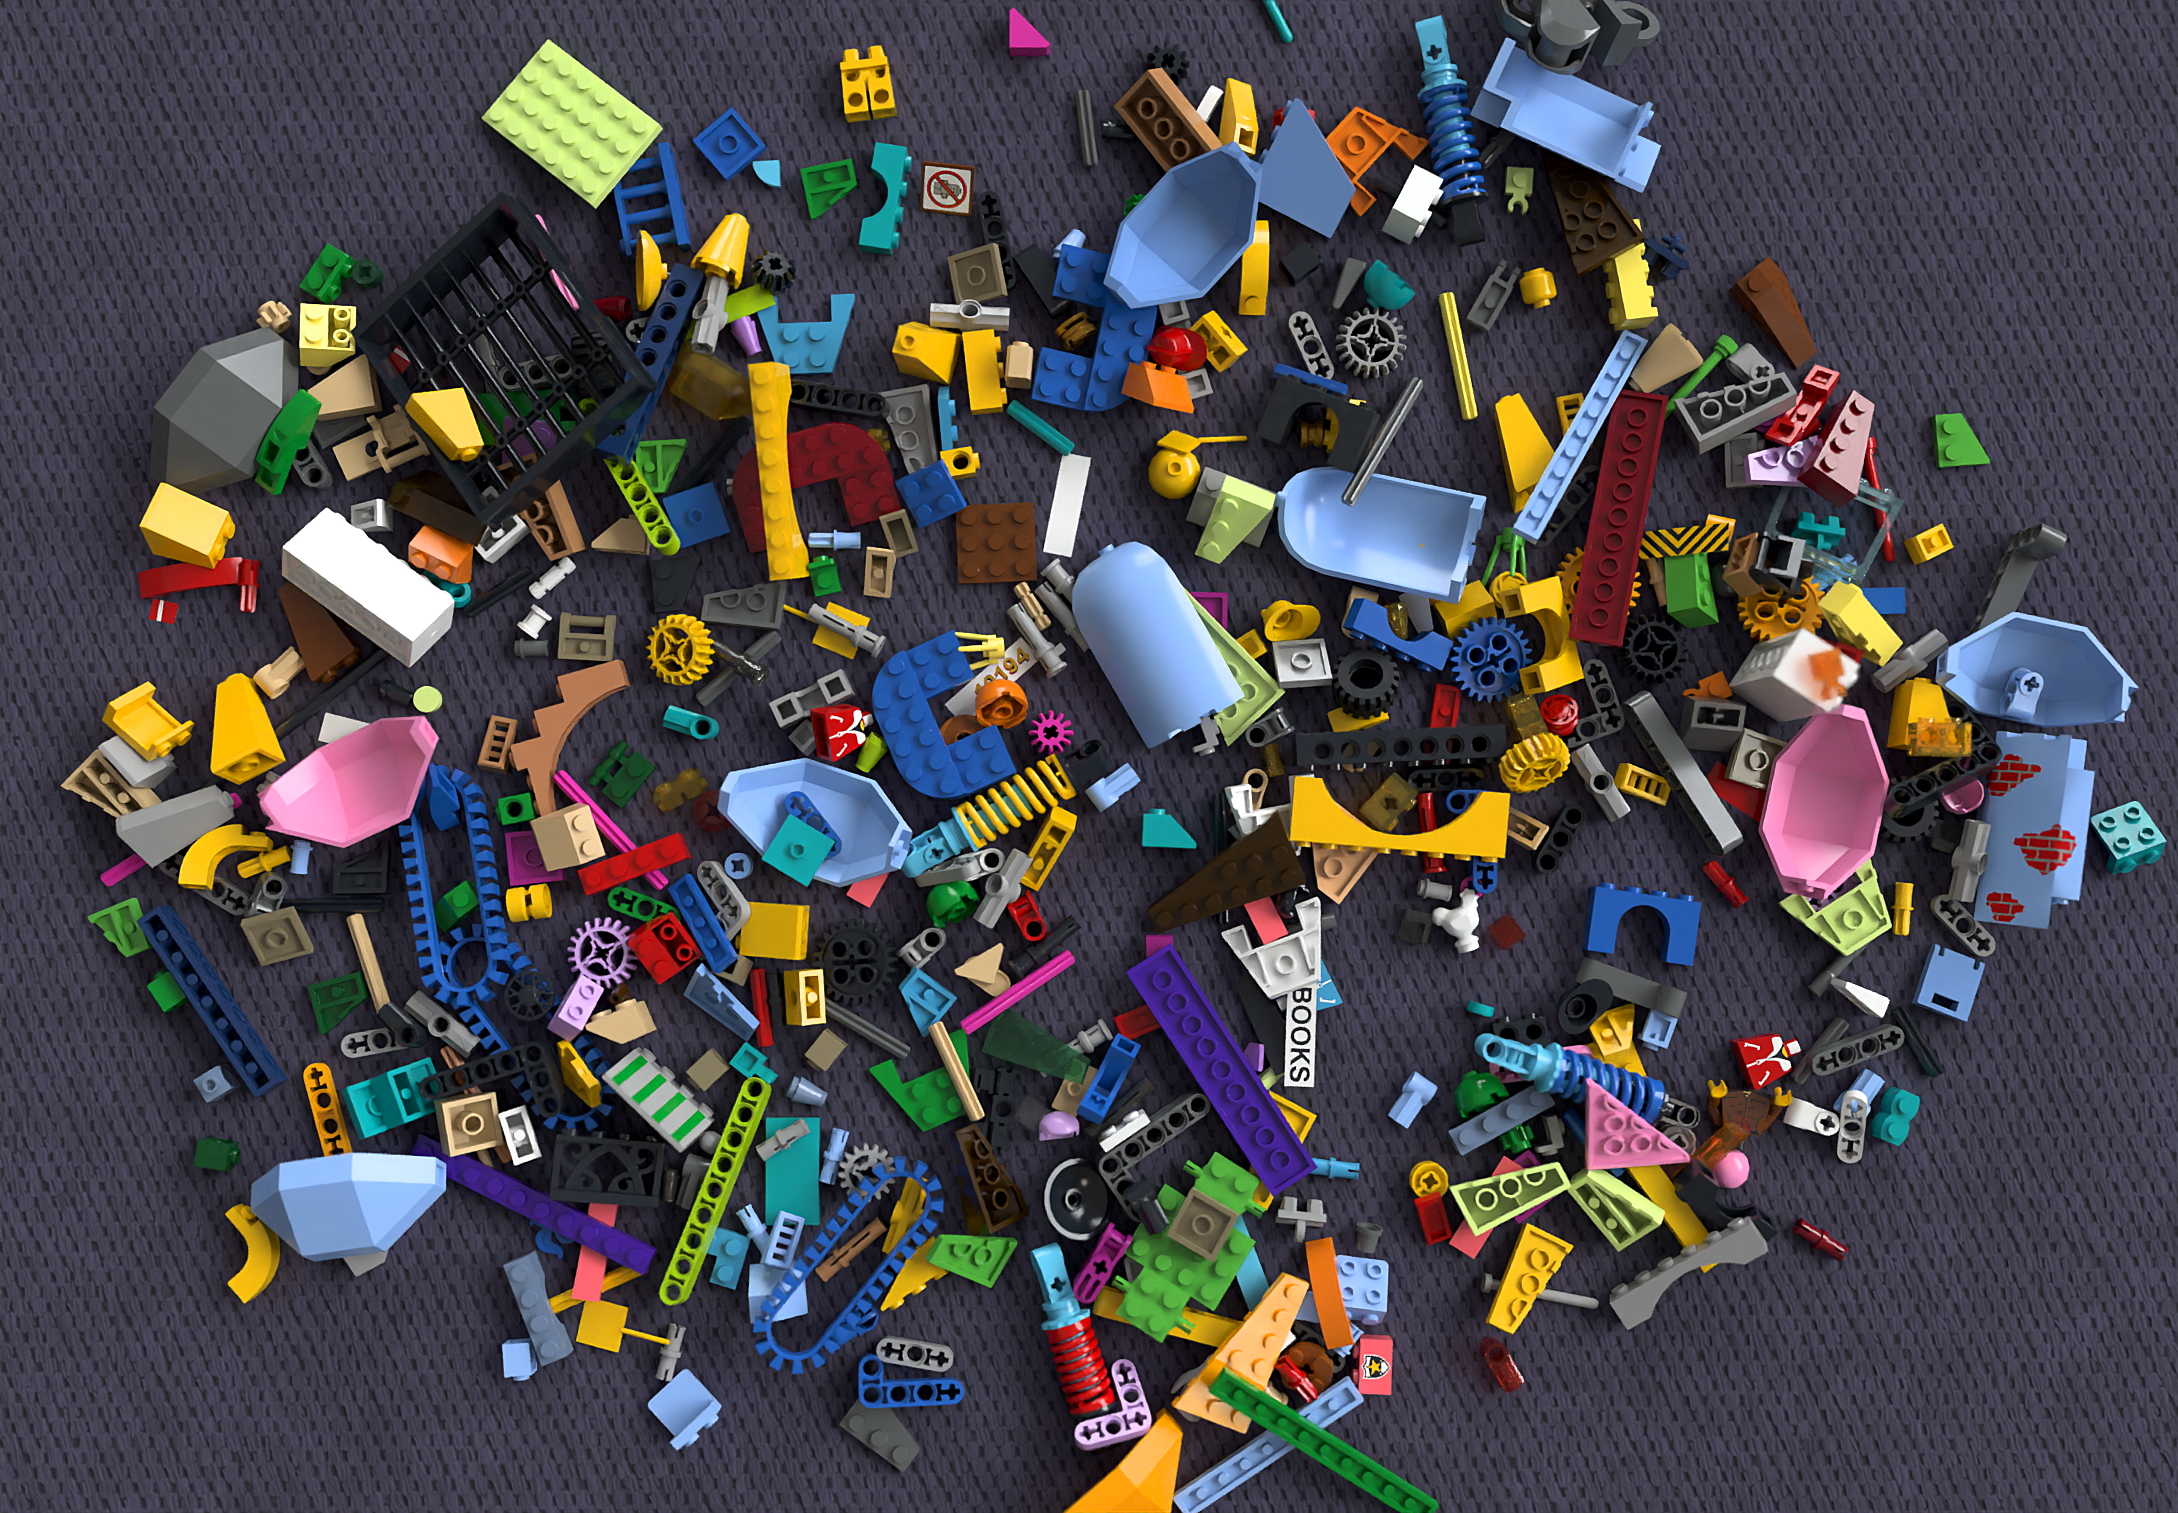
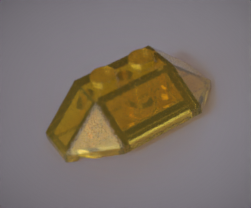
M685 340L668 377L670 392L714 421L739 417L740 415H752L750 380L712 354L696 353L692 350L691 342Z

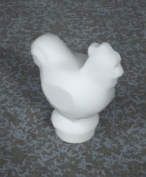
M1467 888L1460 893L1462 899L1459 907L1452 910L1439 907L1431 913L1433 923L1437 926H1442L1449 934L1458 938L1455 942V947H1457L1459 953L1479 948L1478 937L1472 935V931L1479 922L1476 910L1479 896L1475 895L1473 889L1469 890Z

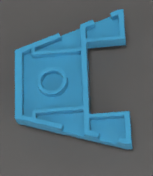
M855 294L831 295V322L778 323L776 296L773 297L775 305L757 312L775 362L789 365L790 376L833 374L852 307L855 303Z

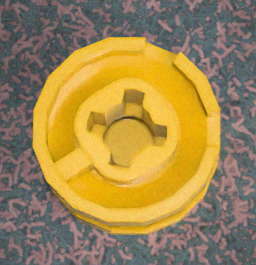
M1506 571L1491 582L1489 595L1494 600V604L1503 609L1499 592L1527 584V580L1517 572H1515L1514 577H1510V571Z
M1422 1161L1416 1164L1409 1176L1410 1186L1419 1197L1438 1191L1442 1197L1449 1185L1446 1171L1432 1161Z

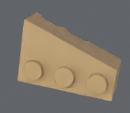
M100 749L95 750L61 785V787L81 795L84 800L104 808V811L116 818L162 803L150 788L133 787Z

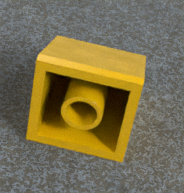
M160 483L140 524V528L153 554L215 569L218 560L223 558L225 545L235 532V524L228 511L165 483Z
M1915 678L1914 680H1905L1904 684L1895 686L1887 742L1888 748L1938 756L1958 753L1957 741L1940 685L1931 684L1930 679Z
M748 902L751 910L750 917L741 928V933H737L736 949H740L739 955L791 960L806 958L809 905Z

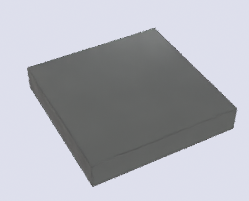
M364 414L326 421L316 419L312 432L321 448L326 450L370 424Z

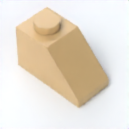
M629 515V519L620 518L592 542L591 547L596 551L649 555L650 539L636 515Z

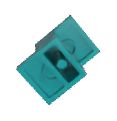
M430 1057L341 1090L359 1140L436 1112L434 1100H426L419 1093L420 1082L424 1078L436 1073ZM432 1080L430 1084L431 1089L438 1093L439 1084Z

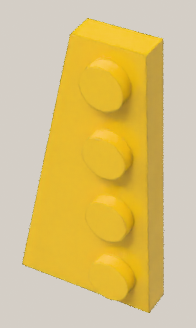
M1269 1090V1094L1301 1143H1303L1316 1115ZM1250 1164L1249 1173L1261 1180L1254 1192L1252 1201L1267 1210L1274 1197L1252 1164Z

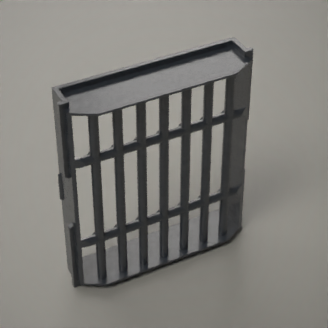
M502 191L350 331L406 413V418L419 437L429 446L483 525L489 526L494 533L503 526L502 522L521 513L635 413L643 405L649 393L652 394L659 387L608 316L602 315L569 269V261L521 196L514 199ZM520 224L545 257L546 261L542 265L518 233L517 229ZM509 238L532 269V274L523 282L498 249ZM489 256L493 258L513 286L512 292L504 300L479 266ZM554 270L605 340L606 343L602 347L548 273ZM471 273L494 304L493 310L485 317L461 285V282ZM541 281L590 349L591 357L582 365L529 292L538 282ZM452 290L475 321L474 327L466 334L442 301ZM520 299L523 300L572 369V374L563 382L510 310ZM433 308H435L456 338V344L448 351L445 350L423 318ZM501 316L552 385V392L544 399L539 395L491 327ZM414 325H416L437 355V361L429 368H427L404 335ZM480 335H485L533 403V409L526 416L521 414L472 344ZM396 340L417 370L418 378L409 387L381 346ZM463 351L468 355L513 419L514 426L506 434L501 430L453 361ZM612 352L631 376L628 381L624 380L608 356ZM599 364L618 388L607 399L589 376V373ZM444 368L449 372L458 387L464 389L467 400L495 438V443L487 451L482 447L475 458L476 461L467 469L464 468L459 459L450 460L408 414L405 408L411 395L418 393L426 385L431 392L443 390L435 377ZM579 382L583 384L598 405L588 416L585 415L569 392ZM560 399L579 423L568 434L550 410ZM541 416L559 440L549 451H547L531 428V425ZM521 434L524 435L540 458L530 468L527 467L511 444ZM502 451H504L520 474V477L510 486L492 461ZM483 468H485L501 492L490 504L472 479Z

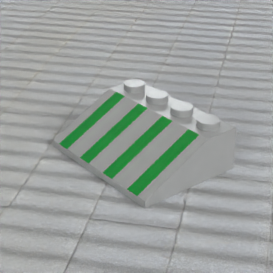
M640 1047L636 1048L608 1070L602 1078L679 1152H682L691 1146L715 1121L712 1117L714 1113L706 1104L701 1103L699 1105L692 1098L694 1093L686 1085L680 1086L673 1080L675 1075L667 1067L663 1066L661 1068L655 1063L656 1057L646 1048L643 1050Z

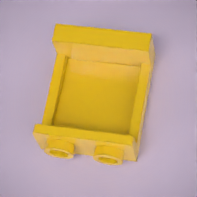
M146 682L110 702L102 721L150 762L159 756L161 758L166 756L175 746L186 744L192 736L191 731L194 723L189 720L181 725L152 699L156 688L149 682Z

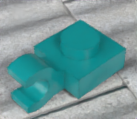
M748 1042L743 1044L729 1063L747 1078H752L757 1074L768 1084H772L779 1076L763 1065L768 1058Z

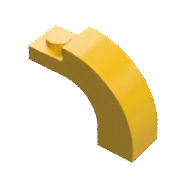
M1256 220L1253 243L1241 255L1239 315H1265L1269 275L1268 221Z
M242 824L216 828L203 835L191 846L183 859L178 884L187 889L212 890L216 867L225 856L236 851L270 852L273 851V841L262 832H250L247 835L248 830Z
M239 1204L232 1207L225 1215L245 1237L249 1254L244 1268L227 1284L246 1303L260 1294L274 1277L280 1259V1243L278 1234L261 1219L257 1221L255 1219L256 1215L250 1210L249 1206Z

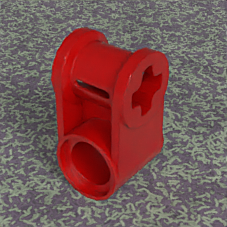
M1026 890L1025 894L1020 896L1015 902L1007 903L1006 906L1026 939L1039 941L1045 937L1047 933L1046 924L1029 890ZM1025 903H1028L1027 905H1025V906H1023V907H1021V908H1019V909L1017 910V908H1018L1019 906H1021V905H1023V904H1025ZM1032 922H1038L1042 927V932L1037 937H1031L1028 934L1027 927Z

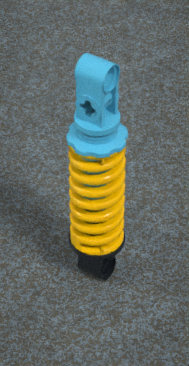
M1097 739L1089 740L1064 756L1056 750L1045 758L1048 765L1044 761L1037 762L1039 775L1030 767L1024 770L1027 782L1020 775L1015 774L1012 776L1013 785L1010 786L1006 781L1000 783L1001 792L998 793L993 788L988 789V799L986 800L983 796L977 795L974 807L969 802H964L957 807L951 808L953 817L950 820L939 822L938 826L925 831L920 836L911 840L909 851L901 867L905 876L909 878L916 877L952 855L960 854L961 849L963 850L965 847L969 846L975 852L979 851L980 848L987 844L984 837L989 841H994L996 839V830L1001 834H1007L1009 831L1008 823L1018 828L1021 825V816L1028 821L1032 820L1033 811L1031 806L1040 814L1046 811L1044 799L1050 806L1056 807L1058 805L1056 792L1064 800L1080 795L1079 785L1106 772L1111 767L1112 762L1101 741Z

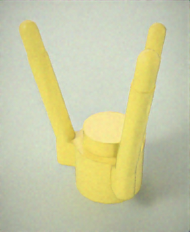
M955 632L958 638L986 641L982 642V645L958 647L959 652L983 651V657H989V659L971 664L972 670L989 664H998V659L1005 658L1003 637L996 638V635Z

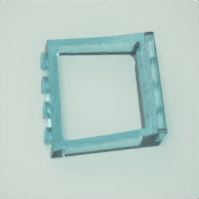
M1860 478L1858 493L1854 499L1884 511L1886 518L1859 566L1805 544L1802 558L1815 561L1812 573L1813 578L1831 586H1834L1839 580L1847 585L1852 583L1859 587L1904 503V500L1894 497V493L1891 490L1885 488L1878 490L1869 486L1867 480ZM1781 486L1763 532H1769L1774 536H1787L1778 532L1775 526L1791 486Z

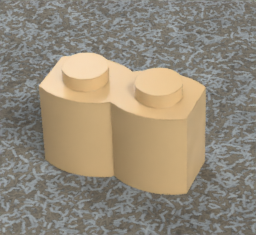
M1013 342V345L1007 347L1005 385L1007 387L1031 388L1034 355L1033 348L1029 347L1028 343Z

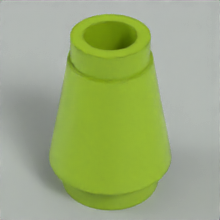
M874 732L865 737L866 741L855 764L856 767L867 773L889 750L885 738Z

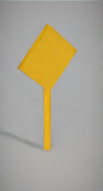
M1173 430L1159 440L1157 445L1187 455L1201 443L1246 441L1247 436L1195 438Z

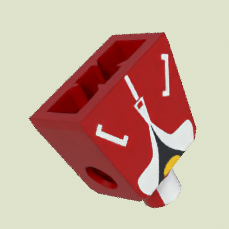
M838 704L810 710L817 756L831 762L837 761L863 745L866 741L864 728L873 724V718L869 711L861 712L859 707L849 704Z
M1767 1033L1730 1041L1747 1087L1755 1091L1791 1071L1792 1066L1788 1057L1801 1053L1800 1046L1795 1038L1782 1042L1781 1037L1776 1033Z

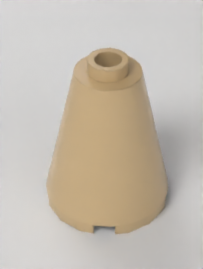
M1672 323L1664 328L1629 375L1631 380L1628 384L1634 391L1650 393L1700 367L1704 363L1698 351L1689 340L1686 341L1681 336L1682 332Z

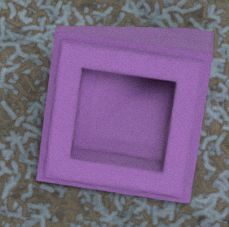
M1250 1042L1243 1054L1254 1071H1262L1264 1046L1263 1044Z

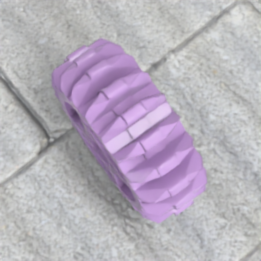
M606 917L604 923H602L600 918H595L594 926L590 921L585 922L587 931L583 928L576 929L580 938L571 937L570 940L576 944V947H568L567 951L575 952V956L569 957L568 962L576 961L577 965L571 968L572 972L581 970L577 979L581 975L588 976L589 980L593 982L596 980V984L603 987L605 981L606 987L609 989L613 988V980L616 984L623 982L621 975L627 979L632 976L627 968L636 970L637 965L632 963L631 959L637 960L639 958L636 954H632V949L627 944L628 937L626 934L630 930L629 926H625L620 930V920H616L612 926L611 918ZM597 932H610L619 940L608 944L604 941L603 937L600 938ZM591 938L592 952L585 959L584 948L588 939ZM600 947L602 949L613 948L609 950V954H607V959L605 957L595 958L599 955L598 953L601 952L599 950ZM623 947V961L617 969L615 966L617 965L615 954ZM599 962L605 969L609 970L610 975L598 974L591 970L589 966Z

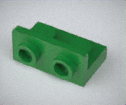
M327 243L299 287L329 305L331 301L338 298L341 292L340 287L345 279H349L353 275L356 261L346 253Z

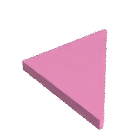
M1586 1079V1170L1690 1162L1687 1152L1636 1115L1594 1081Z

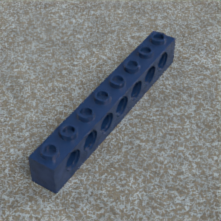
M678 263L674 264L672 271H668L664 289L656 297L652 316L647 318L644 327L645 332L642 338L638 339L634 348L635 354L644 366L647 362L654 361L652 365L645 367L659 387L652 394L649 393L643 405L594 448L600 458L627 467L630 466L694 320L692 316L694 307L702 300L707 279L703 271ZM679 293H684L681 297H675ZM674 315L671 320H665L668 316ZM659 338H665L662 342L655 343ZM625 369L624 380L628 381L631 378V376ZM618 430H624L621 435L614 436Z
M158 906L136 922L254 1097L267 1095L286 1082L288 1078L172 906Z

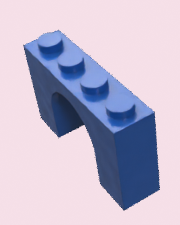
M1599 882V887H1591L1582 949L1614 954L1620 918L1630 908L1644 905L1653 909L1663 923L1664 936L1660 961L1693 966L1701 903L1693 902L1694 896L1677 894V899L1667 898V892L1651 890V895L1641 894V888L1625 886V891L1615 890V884Z

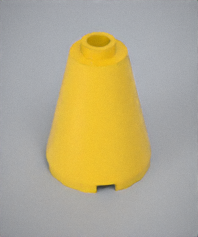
M736 213L726 215L692 259L690 268L703 271L706 278L711 276L722 277L728 281L729 288L730 286H735V289H738L742 280L750 227L746 222V218Z

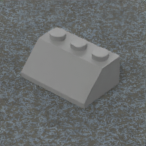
M1205 467L1187 515V521L1203 527L1206 526L1225 478L1230 475ZM1240 480V481H1242V482H1245V483H1247V484H1250V485H1252V486H1255V487H1257V488H1260V489H1262V490H1265V491L1270 492V493H1272V494H1275V495L1277 496V493H1275V492H1273V491H1270V490H1267V489H1265V488H1262V487L1256 486V485H1254V484L1248 483V482H1246V481ZM1275 500L1272 510L1242 540L1243 542L1260 547L1275 508Z

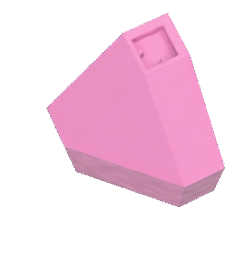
M1839 704L1834 711L1813 715L1773 760L1758 831L1784 892L1824 900L1874 855L1883 806L1889 786V778L1865 710Z
M424 716L382 718L316 749L257 794L263 813L270 817L266 829L345 848L408 819L423 783L438 741V736Z

